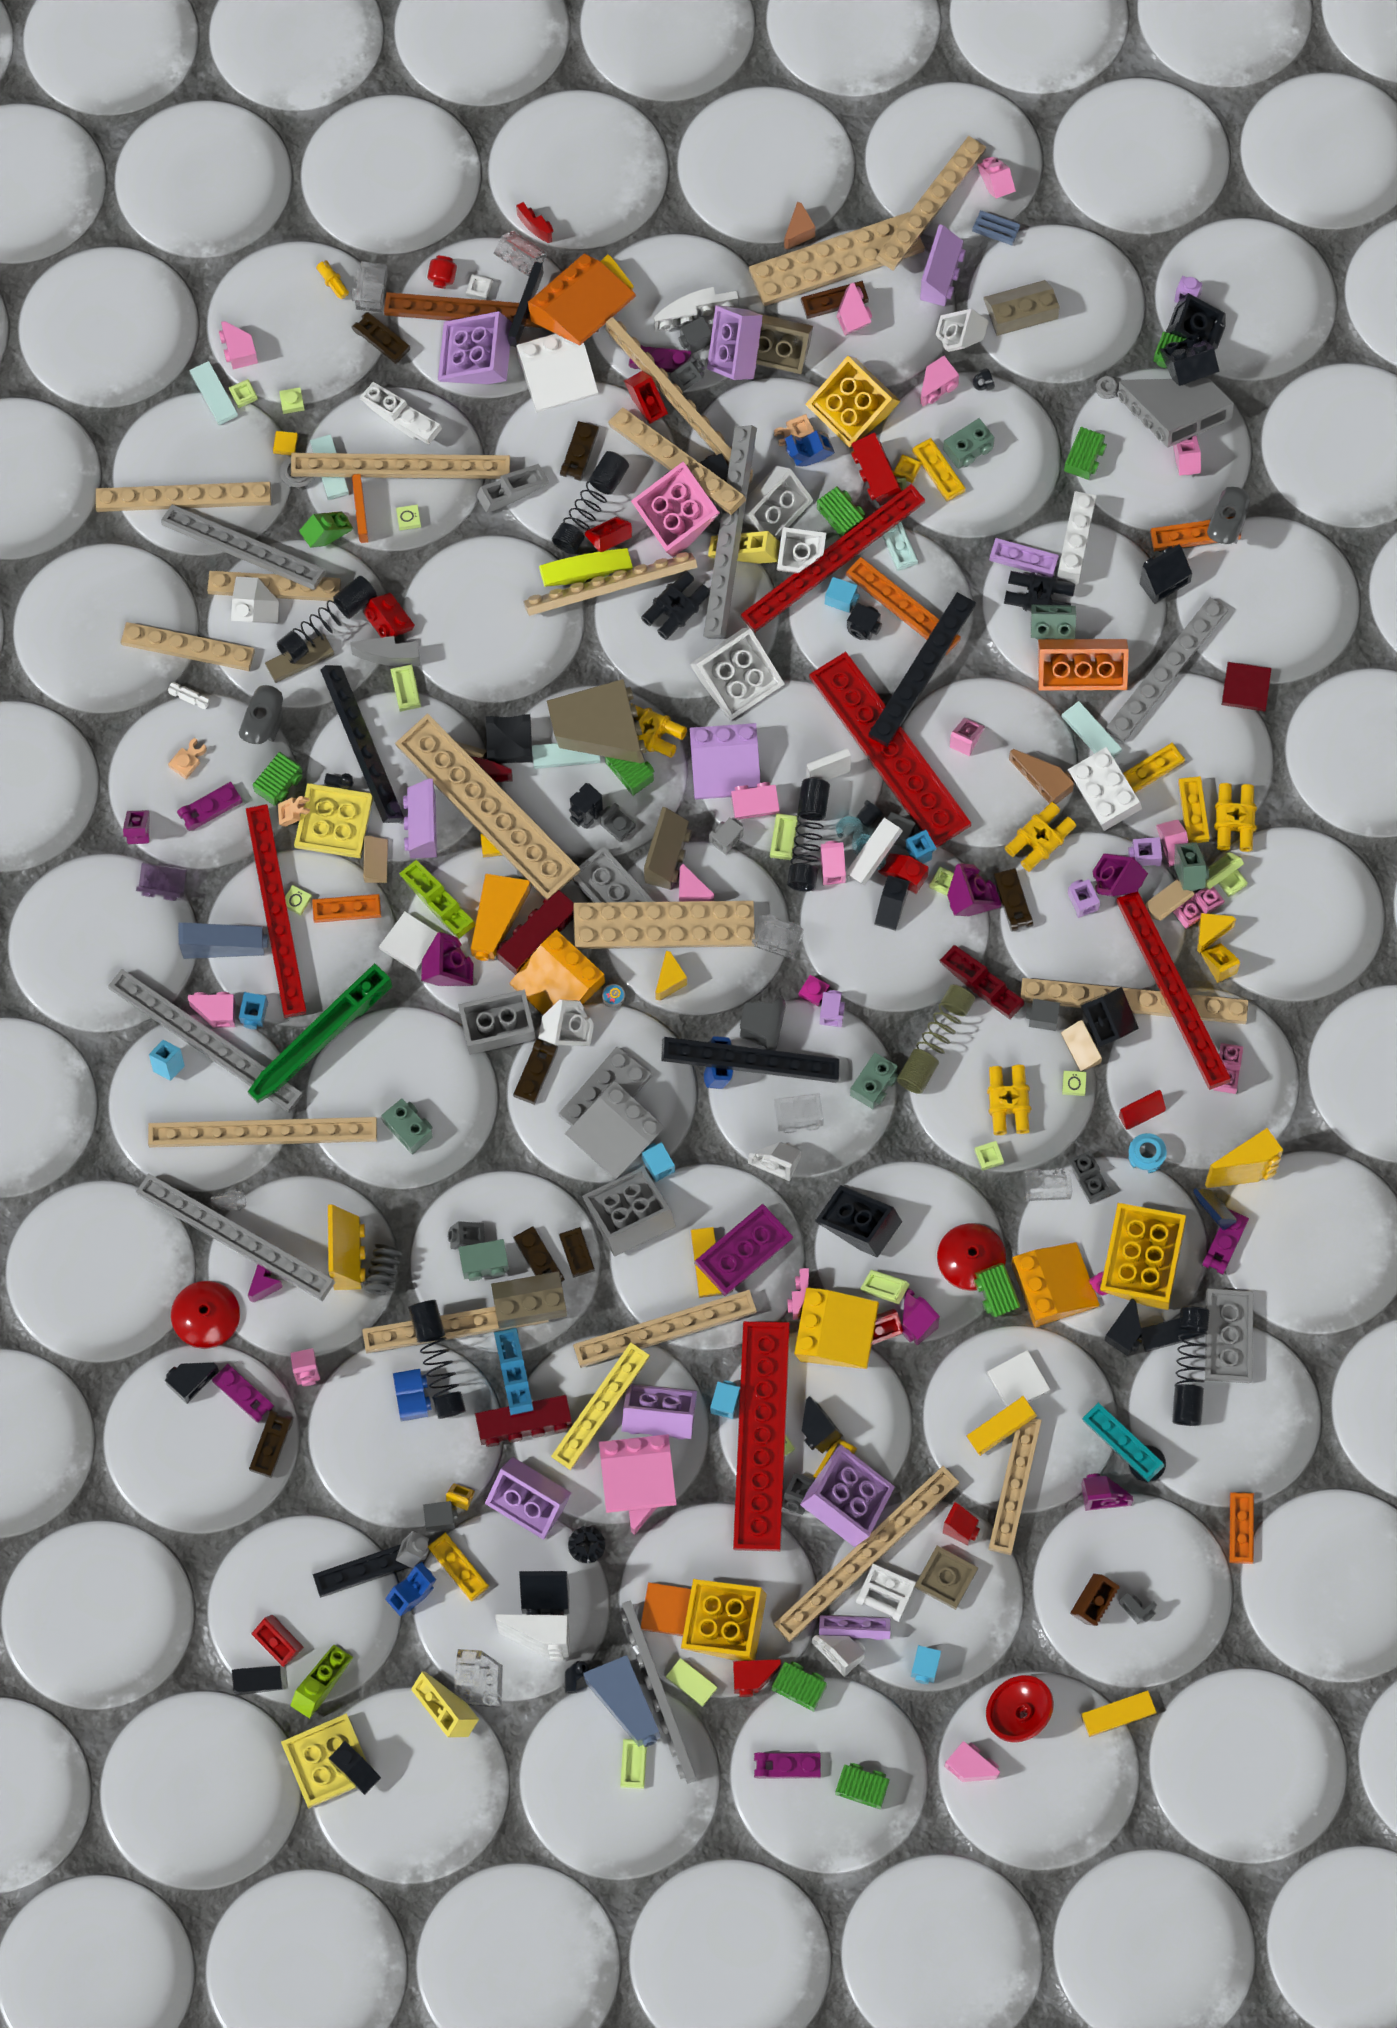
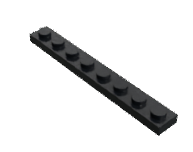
M958 592L955 594L872 727L868 737L886 747L889 746L975 608V601Z
M325 665L320 671L382 822L399 823L404 819L403 813L341 665Z
M664 1037L662 1039L661 1061L832 1083L839 1081V1059L672 1037Z

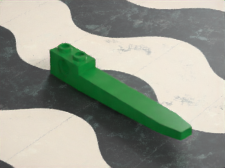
M374 963L260 1073L248 1090V1095L257 1103H260L277 1092L357 1016L361 1017L392 988L391 978Z

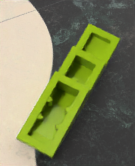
M417 860L399 873L415 894L458 939L475 927L474 920L460 908L458 902L445 891L443 885Z

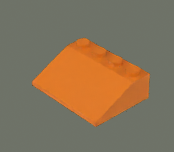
M583 254L528 301L531 322L577 345H581L600 329L607 320L633 300L636 294L601 261Z

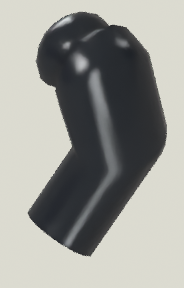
M326 773L324 784L337 786L342 789H350L354 783L352 775L348 773L342 776Z
M577 1661L565 1671V1693H576V1681L589 1669L585 1661Z

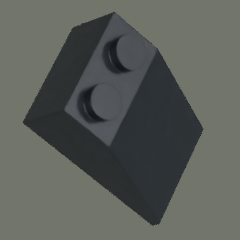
M842 1185L838 1187L815 1220L819 1225L860 1251L877 1258L902 1223L894 1207Z
M519 1571L522 1614H569L570 1586L567 1571Z

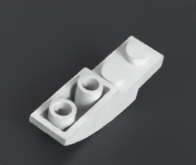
M714 287L683 296L666 306L654 317L655 331H668L674 327L684 326L696 320L697 315H711L715 312L716 305L738 308L737 291L715 294Z
M374 382L360 396V400L376 414L414 440L418 438L429 445L442 430L439 423L411 408L404 399Z

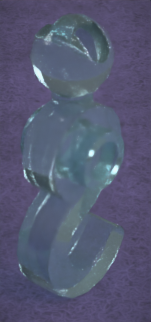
M847 816L837 823V836L842 837L846 827H855L852 848L854 853L858 855L871 836L863 834V826L859 819ZM884 857V859L882 860V862L879 864V865H882V866H878L876 870H880V869H882V868L885 866V864H886V858H885V857Z

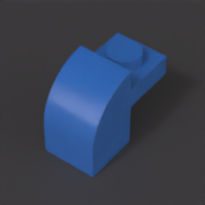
M818 430L803 439L792 434L785 438L786 450L790 457L794 459L796 466L799 467L818 463L835 453L828 434Z
M421 1562L413 1568L405 1580L392 1588L385 1600L399 1616H402L431 1593L434 1589L432 1585L437 1579Z

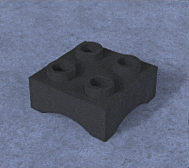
M530 714L514 717L486 716L487 760L497 764L532 762Z

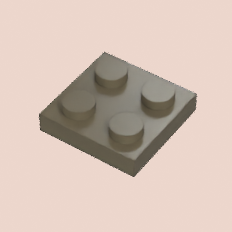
M937 1545L914 1588L956 1610L978 1571V1567Z

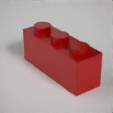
M875 432L851 443L854 449L851 455L855 463H860L862 469L859 470V473L864 483L867 481L870 488L867 491L871 500L876 499L881 506L899 494L902 489Z

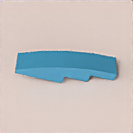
M517 1328L494 1332L510 1414L533 1411Z

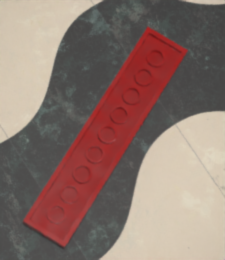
M846 651L809 674L813 684L920 831L927 830L936 848L971 827L970 820L902 727L899 728L888 747L868 737L869 732L886 705Z
M743 1321L733 1549L737 1551L781 1552L790 1337L789 1322Z

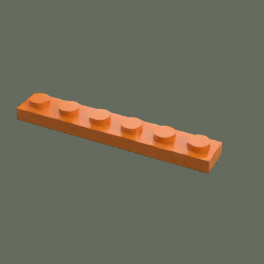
M860 557L847 570L846 576L927 640L939 619ZM957 635V637L955 638V640L953 641L952 645L950 646L949 650L945 655H947L957 645V643L961 640V636Z

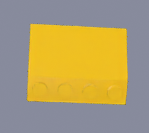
M1118 1203L1100 1291L1129 1301L1134 1299L1136 1303L1145 1306L1169 1310L1186 1225V1215Z

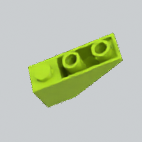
M333 1645L295 1690L290 1706L310 1719L335 1686L353 1659V1656Z

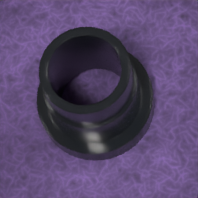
M866 800L864 802L865 806L860 810L856 818L869 828L878 817H882L883 812L873 803Z

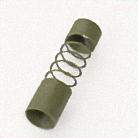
M950 985L939 1004L941 1012L934 1013L933 1018L935 1022L928 1023L930 1032L922 1033L924 1042L917 1043V1049H913L907 1063L897 1078L898 1083L902 1087L916 1094L923 1093L933 1072L938 1067L939 1061L930 1053L919 1049L918 1045L927 1044L936 1052L945 1054L944 1050L940 1047L928 1043L924 1035L932 1034L943 1043L950 1044L947 1038L933 1033L930 1025L937 1024L945 1031L956 1034V1031L951 1027L939 1023L935 1015L942 1014L950 1021L962 1024L956 1017L944 1013L941 1005L955 1015L966 1016L975 1001V997L970 991L958 985Z

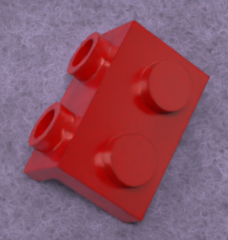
M391 592L370 599L363 611L381 638L390 636L395 638V636L412 631L415 626Z

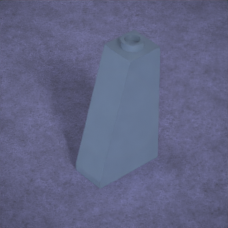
M178 923L179 947L183 959L264 955V948H268V934H264L262 927Z
M627 1655L583 1673L586 1684L638 1747L642 1745L648 1747L657 1742V1739L660 1738L659 1730Z

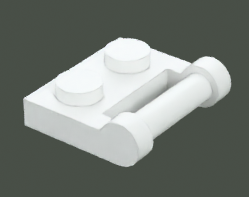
M872 1564L856 1603L861 1606L865 1604L892 1616L893 1620L899 1622L916 1582ZM869 1590L899 1602L898 1607L895 1608L868 1596Z

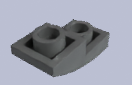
M1090 1151L1069 1160L1089 1204L1110 1196V1190L1100 1174V1168Z

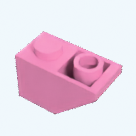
M997 157L985 158L982 163L977 164L982 179L993 197L997 199L1016 192L1010 168Z
M854 282L847 287L836 315L844 335L868 326L872 318L870 309L863 304V293L859 286H855Z
M226 321L221 322L222 330L219 331L221 343H226L227 349L224 350L226 362H231L233 369L257 364L258 360L251 335Z
M942 356L926 367L920 404L922 406L928 403H935L942 394L950 393L958 386L959 374L945 356Z
M828 841L825 844H821L820 862L823 885L845 883L846 872L843 842Z
M196 992L194 995H188L190 1007L212 1028L235 1027L236 1002L233 994L218 992L216 995H207L204 992Z
M313 1348L290 1353L297 1385L311 1386L320 1380Z
M963 1741L945 1762L944 1766L962 1782L995 1780L1000 1775L997 1763L990 1758H987V1760L979 1754L981 1751L971 1742L967 1744Z

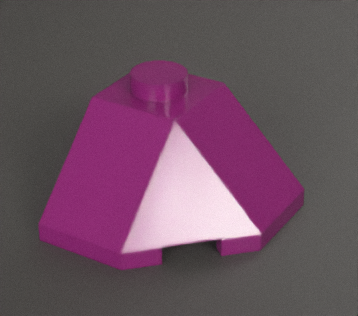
M1105 853L1092 871L1097 883L1095 885L1096 892L1100 895L1113 897L1137 892L1148 875L1147 871L1134 858Z
M959 863L956 865L947 894L954 916L969 917L1002 906L995 885L990 880L985 881L978 874L980 870L974 864Z
M443 932L437 933L422 958L421 981L436 986L473 985L474 964L470 957H465L460 948L462 944L458 937Z
M908 1288L904 1298L902 1325L904 1331L902 1333L909 1342L914 1341L918 1346L938 1329L940 1316L921 1296L917 1299L913 1297L915 1293Z
M1094 1473L1087 1475L1082 1480L1085 1511L1132 1506L1133 1496L1109 1477Z

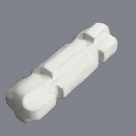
M172 682L168 688L169 694L175 697L178 695L180 699L193 705L197 704L202 709H206L210 703L209 697L203 694L200 696L198 692L185 686L181 687L176 682Z

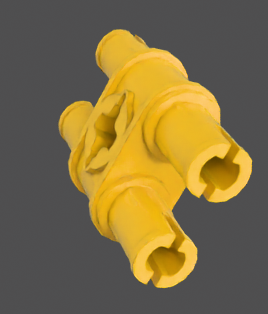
M635 705L638 717L634 719L638 720L642 735H639V740L644 741L648 752L656 751L672 758L676 752V745L662 740L661 737L667 733L683 740L687 733V727L671 721L668 715L664 716L652 711L650 707L644 709Z
M1220 783L1218 802L1215 805L1216 823L1214 824V828L1217 831V849L1222 851L1230 850L1231 831L1240 832V851L1251 852L1253 850V833L1257 829L1255 825L1257 807L1254 804V785L1244 784L1241 786V803L1239 804L1232 803V784ZM1233 815H1237L1239 820H1235Z
M1053 802L1039 814L1033 815L1023 828H1019L1017 836L1004 848L1010 856L1014 857L1026 844L1030 845L1033 851L1021 861L1022 867L1028 872L1041 860L1048 859L1058 846H1062L1064 838L1076 827V823L1070 817H1067L1055 829L1048 826V823L1060 812L1059 807ZM1037 835H1038V836H1041V835H1044V836H1045L1044 839H1043L1042 837L1039 838V839L1036 838Z
M1001 1066L989 1067L990 1087L987 1089V1094H989L990 1109L988 1112L992 1116L993 1134L997 1136L1007 1134V1114L1015 1115L1017 1134L1029 1133V1113L1032 1108L1029 1104L1030 1087L1026 1084L1025 1066H1012V1086L1003 1085ZM1006 1097H1011L1012 1103H1007Z

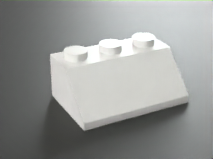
M775 466L747 496L743 524L751 532L769 531L778 539L782 535V528H788L811 504L813 498L790 468Z

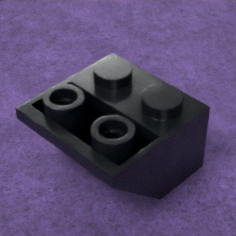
M1201 335L1188 336L1186 340L1171 342L1166 347L1160 349L1172 380L1179 386L1220 372L1214 348Z
M1180 544L1175 547L1170 546L1166 548L1157 558L1152 557L1143 564L1139 584L1154 604L1191 582L1192 571Z
M1122 987L1080 1004L1098 1047L1120 1039L1139 1029Z

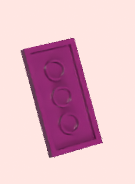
M761 1204L697 1258L694 1263L724 1296H727L793 1239V1236L768 1208Z

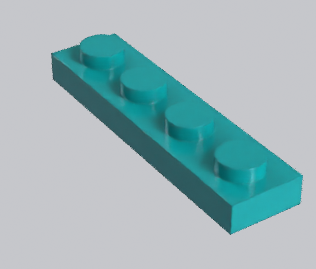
M1099 1402L1082 1418L1086 1425L1147 1482L1164 1467V1463Z

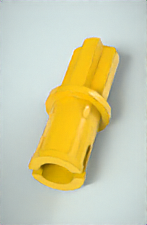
M327 260L320 262L316 269L324 278L326 286L331 287L338 298L344 299L348 296L349 291L340 280L341 276L332 269Z

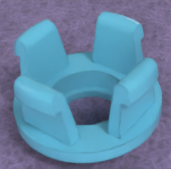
M1145 1133L1138 1135L1130 1143L1129 1162L1133 1168L1137 1167L1147 1170L1148 1173H1153L1165 1161L1167 1154L1166 1146L1158 1136ZM1144 1143L1153 1144L1156 1147L1155 1156L1152 1158L1143 1157L1139 1151L1141 1145Z

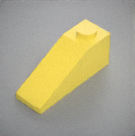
M769 531L741 533L737 561L757 564L777 562L781 542ZM718 535L711 536L708 552L710 558H715Z
M421 1672L411 1688L412 1692L447 1737H469L479 1718L465 1701L428 1673Z

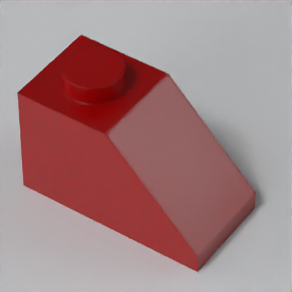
M640 371L624 380L632 400L649 424L668 414L650 375Z
M889 853L878 873L885 877L890 875L910 881L909 890L917 894L928 877L929 867L910 856Z
M954 1502L944 1522L943 1534L968 1546L970 1540L975 1541L980 1532V1528L977 1527L979 1520L961 1505Z
M781 1659L733 1661L734 1694H739L740 1697H752L753 1693H758L781 1669Z

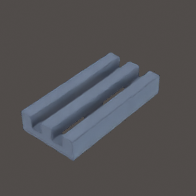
M980 210L972 232L1013 245L1020 229V224ZM980 225L989 227V228H991V229L994 230V231H991V230H988V229H986V228L980 227ZM997 232H1003V233H1005V234L1011 235V237L1002 235V234L997 233Z

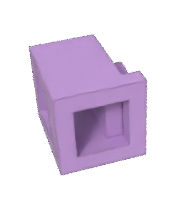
M1182 276L1176 289L1174 302L1178 303L1180 298L1183 297L1181 295H1186L1187 293L1199 298L1202 292V282H1199L1194 277Z
M1160 837L1133 839L1132 847H1128V857L1134 858L1141 866H1161Z
M1089 879L1085 881L1077 880L1070 885L1068 895L1078 918L1099 910L1100 901ZM1083 896L1086 899L1080 901L1079 897Z
M830 990L823 992L820 1025L842 1027L843 1016L840 1015H844L845 1002H841L842 993L840 991Z

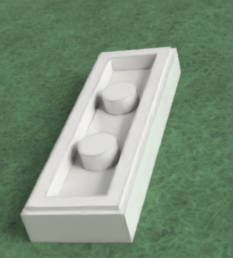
M884 818L847 869L846 874L865 886L903 830Z

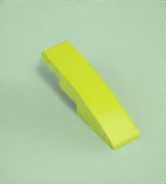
M627 548L578 555L539 566L544 587L570 585L579 582L585 583L587 579L600 576L608 577L610 573L620 570L629 571L633 568Z

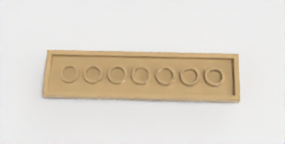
M909 212L749 266V272L764 307L884 266V264L876 260V257ZM920 237L903 259L925 251Z
M753 901L600 902L573 904L574 946L577 949L755 946Z

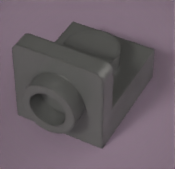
M691 356L687 362L676 368L669 375L683 392L704 377L705 367L699 359Z
M616 803L611 807L607 806L600 815L601 826L619 842L636 827V824L619 810V805Z
M462 1221L455 1223L448 1231L450 1248L456 1250L460 1246L484 1243V1223Z
M794 1473L784 1494L783 1508L803 1515L805 1508L800 1504L814 1480Z
M1128 1592L1119 1601L1122 1608L1137 1624L1142 1620L1146 1623L1156 1614L1154 1610L1157 1604L1154 1601L1144 1610L1142 1602L1135 1595L1131 1596Z

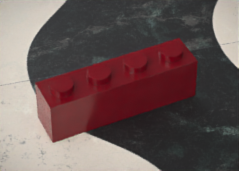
M560 890L556 891L548 900L545 898L544 904L539 909H534L523 925L520 924L515 928L512 933L513 936L508 941L504 940L498 946V960L515 975L536 949L555 930L561 932L574 919V902Z
M562 1395L532 1401L533 1411L513 1415L510 1414L509 1406L475 1413L481 1445L493 1447L499 1445L501 1441L518 1442L525 1436L532 1435L533 1438L544 1436L545 1432L555 1431V1433H562L568 1431V1428L572 1427V1420L567 1396Z

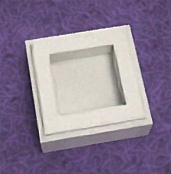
M472 274L466 296L488 300L493 279Z

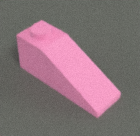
M1195 435L1173 445L1179 476L1201 473V452L1197 436Z

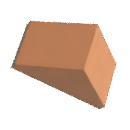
M800 202L796 204L784 238V248L788 250L815 237V225Z

